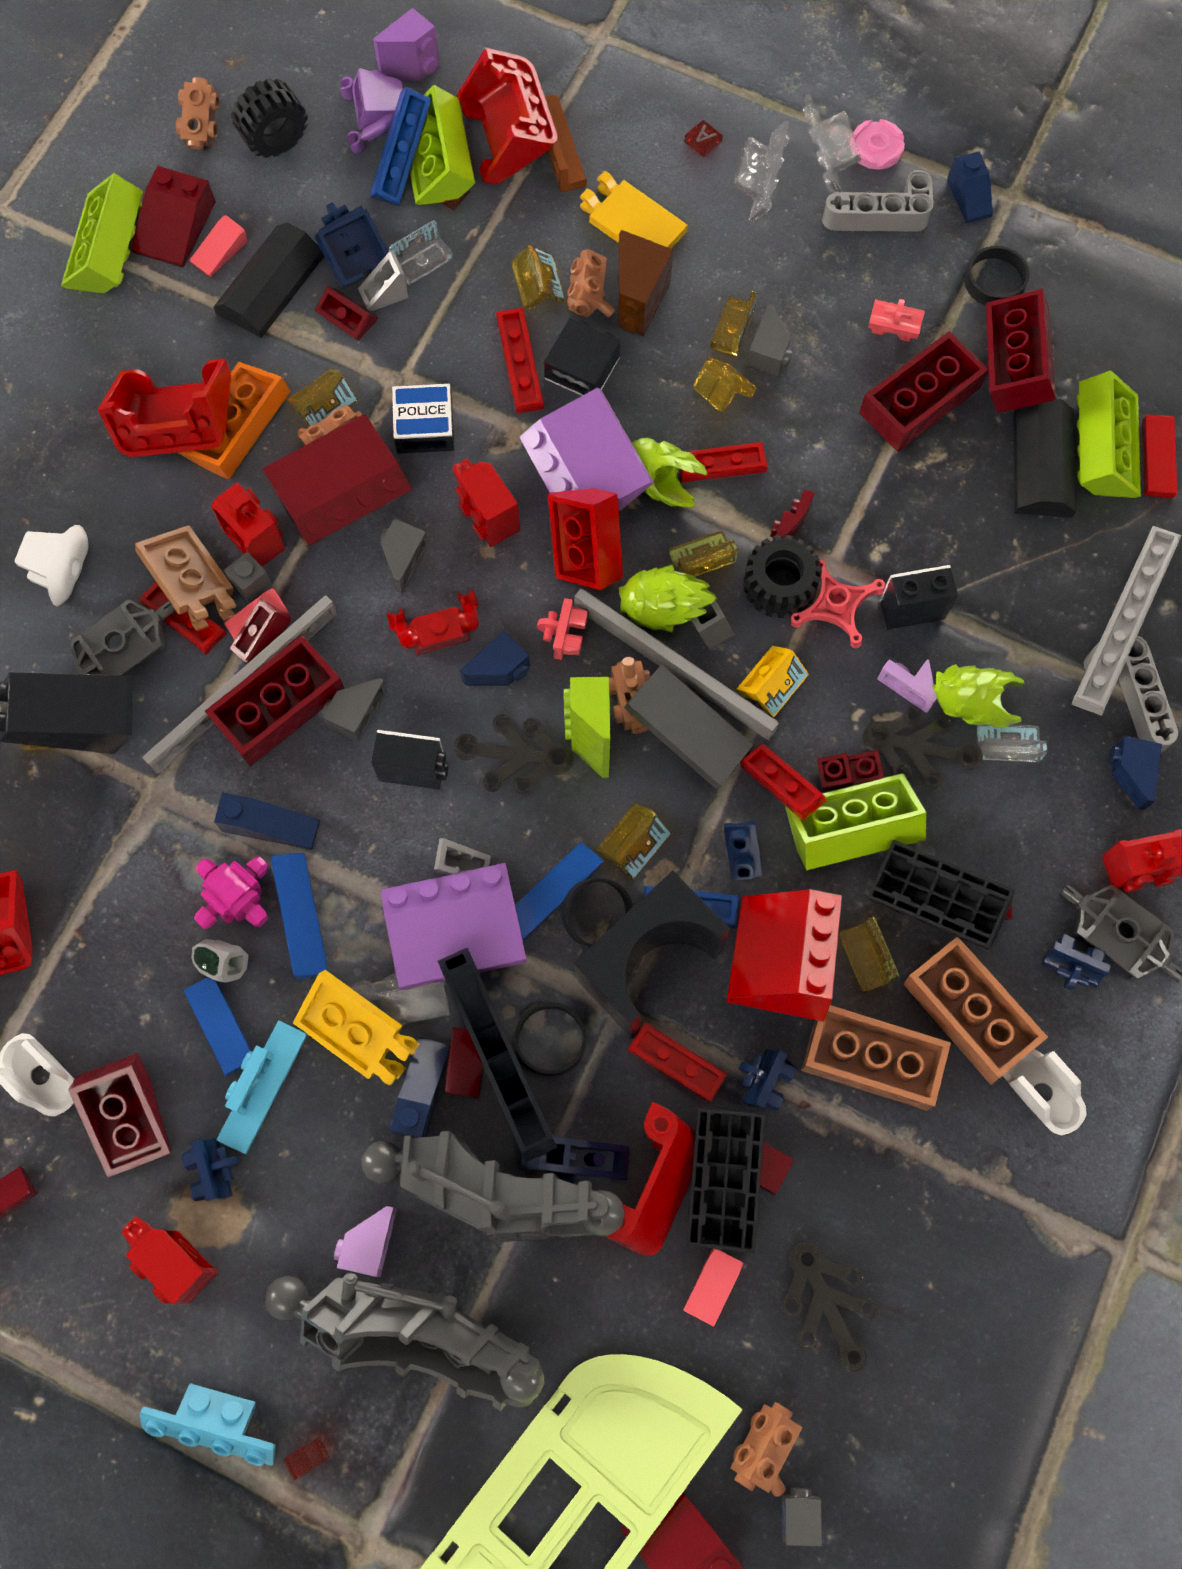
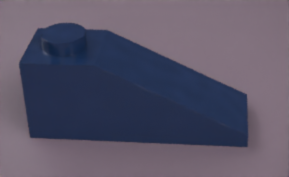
M222 792L214 823L225 833L309 850L313 849L320 822L317 818L257 799Z
M419 1037V1046L413 1054L400 1090L389 1131L393 1134L412 1136L413 1138L427 1137L451 1047L449 1044Z
M553 1136L557 1148L528 1162L525 1161L523 1155L521 1159L520 1170L627 1180L629 1146Z

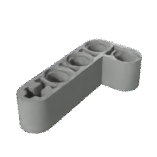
M922 170L911 172L907 178L903 193H832L826 199L822 217L823 225L829 230L922 231L928 224L934 204L932 178L927 172Z
M1137 636L1131 649L1135 657L1128 655L1118 679L1138 738L1161 743V753H1163L1177 740L1178 729L1146 640ZM1099 643L1086 656L1084 660L1085 670H1087ZM1135 677L1143 680L1144 685L1139 684ZM1145 705L1150 706L1154 710V713L1149 712L1145 708Z

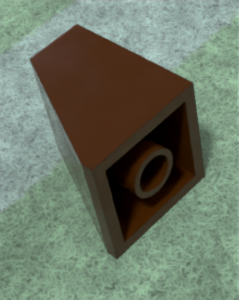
M622 229L619 233L618 326L629 333H637L644 336L671 284L673 249Z

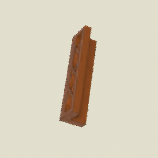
M556 93L544 96L558 137L556 143L547 154L560 192L586 187L587 179L558 95Z

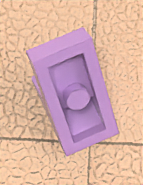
M889 659L877 680L926 713H928L937 699L932 689L934 683L928 659L915 676L910 674V671L904 665L894 663Z

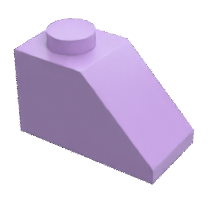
M386 1206L346 1232L344 1240L339 1239L336 1245L334 1260H338L337 1268L381 1277L397 1209Z

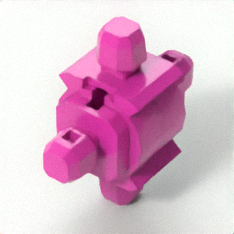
M261 857L253 858L246 864V869L236 861L232 862L230 867L226 863L218 867V865L206 858L197 864L196 870L204 880L202 884L204 890L200 895L207 906H202L195 914L194 920L203 929L210 928L215 924L218 916L227 924L232 923L233 919L238 923L246 919L255 927H261L268 920L267 913L259 905L261 902L259 895H261L262 889L257 879L261 880L269 869L268 864Z

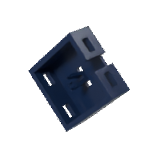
M367 209L318 232L314 236L341 289L361 280L365 276L364 272L366 271L370 275L388 254V250ZM348 251L350 256L346 257L344 252Z

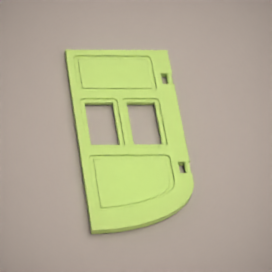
M609 1354L584 1361L575 1367L563 1380L547 1404L544 1405L420 1569H549L598 1502L631 1531L604 1569H627L743 1409L695 1376L657 1360L634 1355ZM564 1394H566L571 1400L558 1416L553 1409ZM549 1458H551L582 1487L529 1557L498 1526ZM454 1541L459 1548L446 1564L440 1557Z

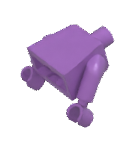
M358 68L355 80L347 76L341 80V94L345 100L354 98L358 129L362 130V133L351 131L347 136V140L351 144L350 148L355 154L361 153L364 150L365 140L370 142L378 136L389 132L397 102L403 90L402 82L399 79L386 76L378 70L369 71Z

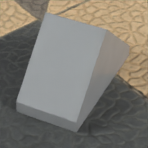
M392 251L388 252L358 288L368 311H374L408 298L403 270L395 253Z
M441 838L439 839L434 871L437 877L488 867L491 856Z

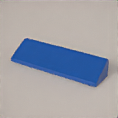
M408 87L404 88L400 93L370 192V197L398 206L401 202L431 102V98Z
M582 842L515 905L522 941L528 938L563 903L565 896L574 885L588 879L603 864L604 861Z
M305 853L270 856L294 978L300 981L316 977L324 970L329 972Z

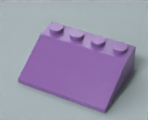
M600 388L588 392L539 419L519 437L549 493L590 488L614 492L618 496V510L620 511L654 483Z
M506 863L380 890L399 990L445 981L437 961L464 948H468L479 973L527 962Z

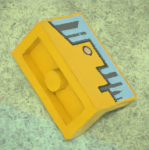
M772 645L738 686L737 691L744 698L758 701L769 716L775 717L807 678L808 672L793 650Z

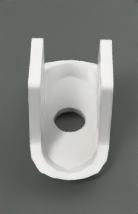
M74 525L62 534L45 532L25 533L15 558V563L29 570L27 578L31 582L48 589L50 599L56 607L64 604L70 598L74 585L79 578L89 547L87 534L80 525Z
M22 1033L6 1043L0 1052V1085L16 1101L32 1107L44 1115L54 1117L62 1114L72 1106L74 1102L68 1089L74 1078L33 1036ZM39 1066L50 1072L48 1081L42 1085H37L32 1080V1073Z
M1034 1049L1003 1075L1024 1103L1053 1133L1058 1135L1069 1134L1077 1130L1083 1123L1087 1114L1086 1105L1081 1098V1081L1054 1051L1043 1055ZM1041 1083L1048 1085L1052 1090V1098L1046 1102L1034 1089V1086Z

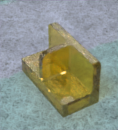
M707 357L693 385V388L721 412L726 410L735 393L752 398L757 389L731 365L711 357Z

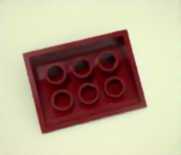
M366 414L262 468L306 548L412 490L397 461Z

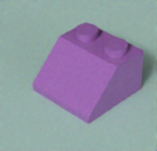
M413 8L373 38L378 71L386 76L399 79L400 81H422L429 74L434 73L440 66L435 26Z

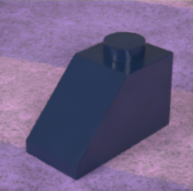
M980 151L955 157L947 181L966 223L992 217L990 173Z
M503 631L460 670L462 682L468 686H509L514 680L520 681L528 673L530 667L529 654Z
M1124 736L1111 748L1109 754V763H1113L1111 774L1135 806L1140 810H1145L1155 802L1162 744Z

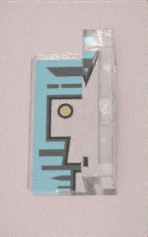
M435 220L428 222L388 247L389 251L394 252L403 270L407 286L453 259L452 251L440 238L438 224Z
M988 725L977 726L978 760L1039 762L1047 754V741H1040L1038 726L1008 725L1005 728H993Z

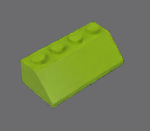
M433 85L424 94L431 98V102L410 169L415 204L419 206L458 200L475 184L459 98L436 85Z
M113 173L87 194L62 280V287L104 294L113 287L116 288L120 285L124 275L121 270L130 254V249H128L129 241L136 232L134 223L136 217L141 212V198L143 194L141 189Z
M1111 370L1080 381L1079 394L1077 395V404L1079 406L1077 428L1080 436L1077 452L1080 458V470L1078 471L1080 485L1098 496L1141 497L1138 394Z
M570 677V689H564L565 740H571L572 750L602 778H609V677Z
M904 774L823 793L826 802L804 821L785 806L796 850L806 871L889 850L893 840L905 845L926 840L927 813Z

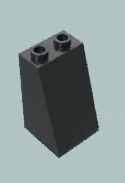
M9 672L3 683L0 682V701H2L0 742L115 754L132 735L133 677Z

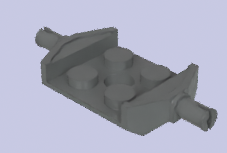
M126 600L71 640V650L75 661L73 667L75 670L69 674L122 676L156 650H166L161 623H163L162 620L176 611L169 600L156 611L152 608L148 610L132 600ZM121 635L122 644L116 649H110L109 640L111 637Z
M1067 884L1060 893V895L1076 905L1077 908L1072 936L1075 938L1080 936L1095 948L1104 951L1108 958L1131 974L1130 980L1134 981L1156 969L1163 970L1176 980L1177 983L1182 979V969L1170 961L1172 958L1170 951L1174 940L1173 929L1114 885L1105 887L1092 895L1086 894L1083 896ZM1120 923H1128L1133 928L1134 934L1132 938H1125L1120 934Z

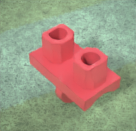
M875 299L868 328L872 329L873 334L893 333L897 334L900 340L910 342L913 338L918 339L925 311L904 306L905 300L899 299L898 304Z
M564 598L559 621H556L557 613L550 611L548 618H541L537 623V629L544 632V641L551 642L552 636L556 635L553 644V650H555L553 658L559 660L563 659L564 654L580 655L583 637L568 634L569 628L574 627L585 630L588 620L587 610L574 607L573 599Z

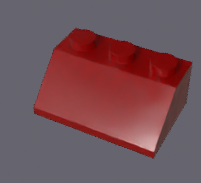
M590 488L548 494L555 577L597 590H602L622 579L623 566L617 493Z

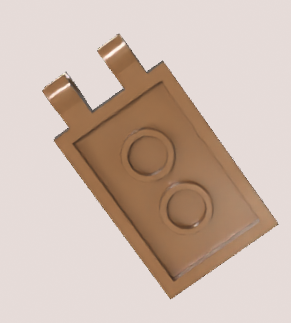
M190 525L135 543V552L177 613L188 612L191 623L197 631L208 627L205 618H208L209 614L205 607H203L204 605L215 602L218 613L224 621L235 615L231 609L235 608L236 604L230 597L233 595V586Z

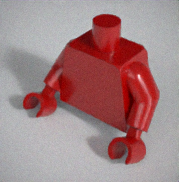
M470 589L471 592L466 595H461V592H459L457 597L462 611L452 607L413 618L409 626L406 624L404 609H399L397 614H390L388 611L389 628L394 630L400 644L404 648H414L416 656L471 641L469 632L475 631L479 624L477 614L479 603L473 589Z

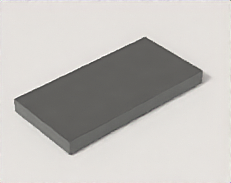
M662 664L624 707L715 789H718L753 746L751 742Z

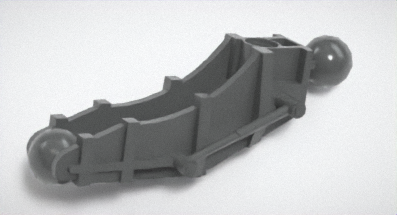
M442 1131L439 1136L413 1138L412 1136H404L403 1150H399L391 1142L378 1141L370 1144L363 1152L361 1158L362 1171L371 1182L385 1184L393 1181L401 1173L400 1187L417 1195L419 1200L486 1233V1238L495 1242L547 1239L551 1235L559 1236L560 1238L586 1235L605 1237L620 1229L625 1216L621 1200L610 1191H593L592 1183L589 1181H578V1185L558 1179L554 1173H546L543 1175V1178L515 1177L513 1174L500 1173L498 1162L485 1161V1165L482 1164L470 1147L465 1143H460L459 1139L450 1131Z
M347 1273L343 1278H336L311 1301L308 1300L309 1295L306 1285L299 1278L287 1275L272 1281L265 1293L264 1302L269 1314L275 1319L283 1321L293 1320L296 1317L300 1319V1344L306 1346L310 1343L332 1358V1367L339 1372L343 1369L360 1366H396L395 1372L404 1377L413 1369L435 1376L457 1387L456 1394L464 1399L468 1395L492 1400V1406L499 1411H502L506 1405L515 1407L528 1406L532 1403L533 1399L539 1396L545 1384L542 1365L539 1364L538 1359L528 1354V1346L521 1342H515L499 1332V1328L492 1324L485 1329L478 1321L456 1308L457 1300L455 1297L446 1296L441 1292L439 1294L435 1291L427 1293L394 1287V1284L382 1283L379 1285L357 1281L355 1274Z

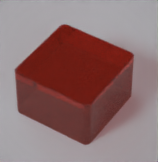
M319 1437L287 1456L283 1461L292 1479L296 1480L328 1460L330 1456Z

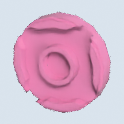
M880 119L879 122L868 120L858 125L853 132L850 149L853 157L859 164L869 169H887L898 163L902 157L905 146L904 135L895 124L887 120Z

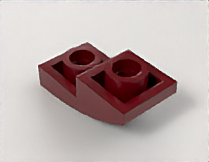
M804 489L801 499H794L791 511H784L781 521L775 520L770 537L780 535L781 539H785L786 535L794 537L809 513L815 492Z
M879 750L850 756L847 753L817 758L822 789L847 788L884 778Z

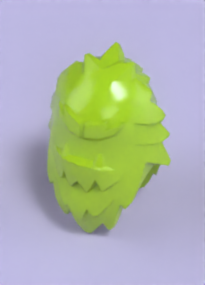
M647 437L632 442L654 482L644 492L654 500L662 501L671 507H694L695 498L682 488L677 474L679 469L691 473L696 472L707 475L705 466L693 454L681 451L680 448L666 441L657 443L654 439Z
M673 565L661 569L656 567L648 571L642 570L632 576L626 585L619 587L621 598L620 611L627 613L629 619L636 625L647 627L653 631L660 629L673 632L674 625L684 624L692 621L691 618L705 614L707 610L703 608L715 602L717 597L706 589L710 586L707 582L697 579L693 575L675 572Z
M957 664L948 667L944 673L936 672V684L932 685V689L945 714L952 717H961L967 724L988 725L993 728H1005L1022 720L1020 716L1008 713L1001 705L1000 699L1001 693L1004 691L1003 687L1023 686L1024 680L1015 676L1012 672H1005L994 668L979 669L975 665L958 668Z

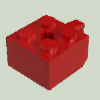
M465 459L452 466L453 474L458 483V487L455 488L460 499L458 506L464 517L470 516L474 522L473 529L480 540L485 539L491 548L520 531L518 503L490 463L480 461L473 465L468 459Z
M237 482L215 498L211 509L222 531L243 554L248 552L263 567L285 550L281 539L284 537V534L277 526L279 522L268 508L264 511L258 505L260 500L250 488L245 491Z
M1174 830L1171 833L1129 841L1123 840L1116 843L1102 855L1110 885H1114L1119 890L1124 889L1125 893H1132L1144 889L1143 885L1154 883L1155 887L1170 885L1174 883V879L1182 877V830Z
M138 1216L134 1217L121 1231L131 1246V1249L125 1254L132 1262L129 1268L140 1279L144 1280L147 1278L155 1286L152 1292L165 1305L169 1302L172 1305L189 1304L219 1273L180 1231L155 1229Z

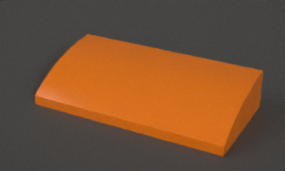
M238 362L231 371L226 433L221 445L214 449L178 453L197 465L230 480L291 392L282 376Z

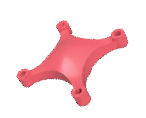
M820 560L819 566L822 567L820 595L811 607L800 613L792 614L791 625L794 628H800L803 623L812 620L835 624L848 634L850 645L853 648H859L862 645V635L858 633L855 626L854 618L856 612L868 597L874 594H883L885 582L881 579H876L873 583L865 586L845 585L835 580L827 571L826 563Z

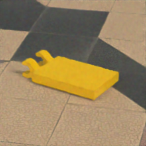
M606 171L597 178L601 183L597 190L601 194L608 196L602 203L594 192L586 189L580 195V198L584 200L580 204V208L591 214L589 223L618 243L619 233L622 229L671 249L687 232L688 225L625 180L618 185L612 175Z
M327 970L318 974L293 1021L294 1025L367 1079L372 1078L376 1074L384 1083L390 1086L393 1085L396 1078L398 1080L401 1078L406 1068L397 1061L386 1059L387 1052L391 1050L396 1057L406 1061L410 1054L413 1055L419 1046V1042L414 1038L399 1034L402 1027L401 1024Z

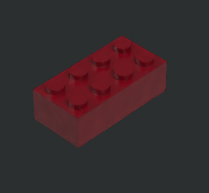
M1044 289L986 303L989 392L997 413L1055 401L1051 317Z
M948 331L866 393L859 414L899 452L978 391L985 380L988 368Z
M301 635L207 708L205 713L245 762L252 766L319 713L327 700H332L337 691L345 688L340 677Z

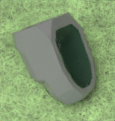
M205 939L192 947L191 959L200 973L213 980L226 983L242 977L247 970L249 955L240 946L231 945L222 940Z

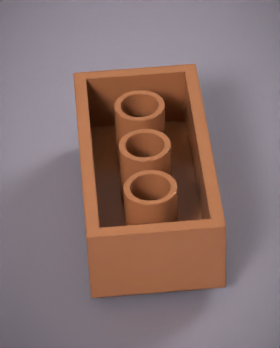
M958 936L910 974L903 984L990 1085L1048 1038Z
M830 1005L824 1022L814 1020L801 1071L927 1111L936 1105L951 1043Z

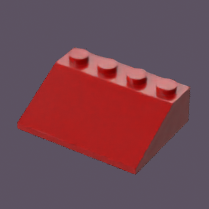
M808 889L742 896L726 1002L824 1022L833 995L842 895Z

